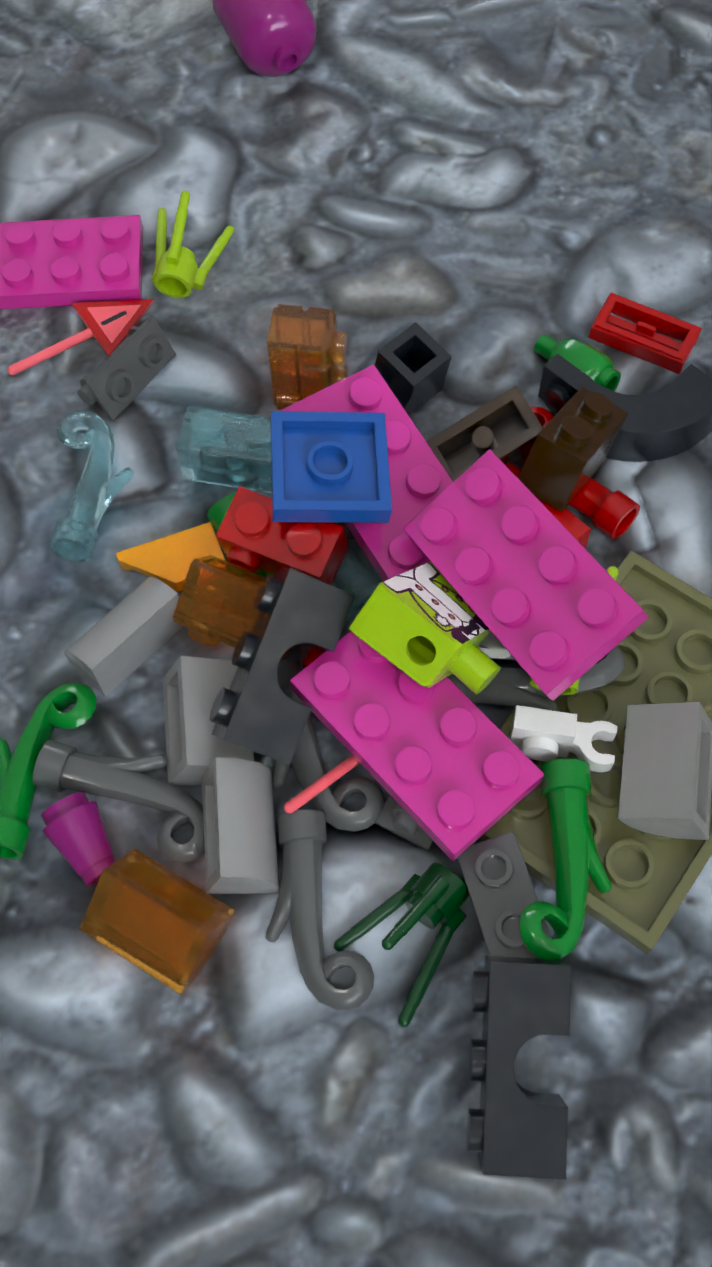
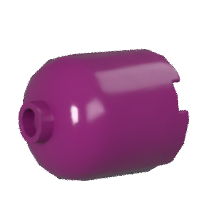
M212 0L215 14L238 55L249 70L266 77H278L295 70L310 56L316 41V22L306 0Z

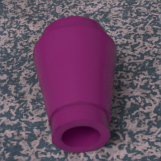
M77 792L59 800L41 814L46 824L43 833L76 873L82 877L86 886H91L104 880L119 869L114 859L115 856L97 802H89L84 792Z

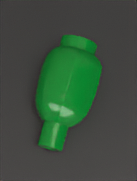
M544 334L537 340L534 346V351L548 361L556 354H559L595 382L611 391H615L620 382L621 373L614 369L612 359L587 343L576 339H565L557 342Z

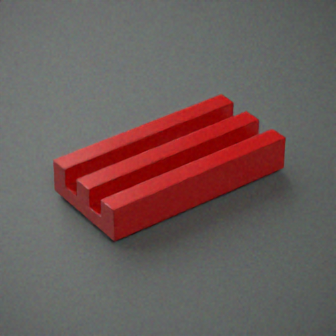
M610 292L591 326L588 338L680 374L692 352L693 346L698 341L702 328ZM624 319H627V320H630V321H632V322H635V323H637V325L634 324V323H631V322H629V321H626V320H624Z

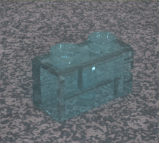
M189 406L186 410L176 447L183 479L234 488L241 486L253 491L262 489L265 493H272L270 418Z

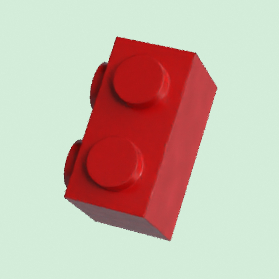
M239 486L216 534V538L226 554V560L242 570L251 573L261 570L274 576L276 570L292 568L330 585L333 584L349 549L343 526L333 522H272V499Z

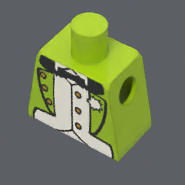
M432 562L379 583L348 628L361 640L424 687L430 688L451 674H454L477 695L489 685L501 669L478 648L489 634L490 629Z

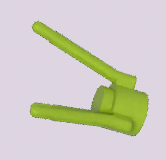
M183 190L180 195L171 244L167 251L166 209L160 208L157 216L155 268L151 281L157 290L173 298L189 296L192 288L203 290L207 274L235 231L233 226H227L198 268L194 253L190 249L181 246L190 200V193L187 190Z

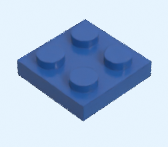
M271 411L272 522L389 523L392 504L385 413Z

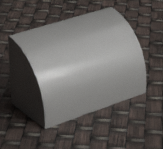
M148 577L64 651L67 660L106 697L187 624L178 593L155 577Z
M180 656L163 678L166 752L168 759L167 772L168 784L172 786L202 785V777L215 757L240 758L254 761L252 750L212 735L216 724L210 721L213 703L223 687L230 688L238 668L232 665V660Z
M700 702L628 705L618 819L634 829L658 836L709 840L712 791L711 719Z
M215 757L202 777L206 894H277L279 891L272 772L267 766L255 761Z

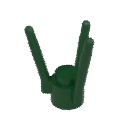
M436 862L432 863L421 877L414 874L402 889L334 942V949L338 952L343 951L405 903L408 911L382 940V947L385 950L392 949L418 921L430 929H434L439 923L442 925L398 1018V1024L401 1027H407L410 1024L454 932L467 917L460 907L470 896L468 887L454 872Z

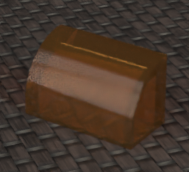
M134 849L102 871L79 930L181 995L209 961L225 934L235 910L210 894H206L202 889L139 850Z

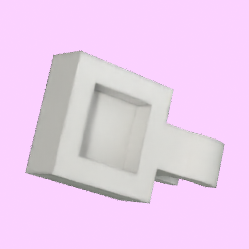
M516 705L509 739L529 759L551 761L557 757L567 758L569 752H571L579 760L589 763L591 771L608 772L614 764L615 756L598 753L592 747L591 742L594 740L613 742L617 734V726L607 721L578 722V714Z

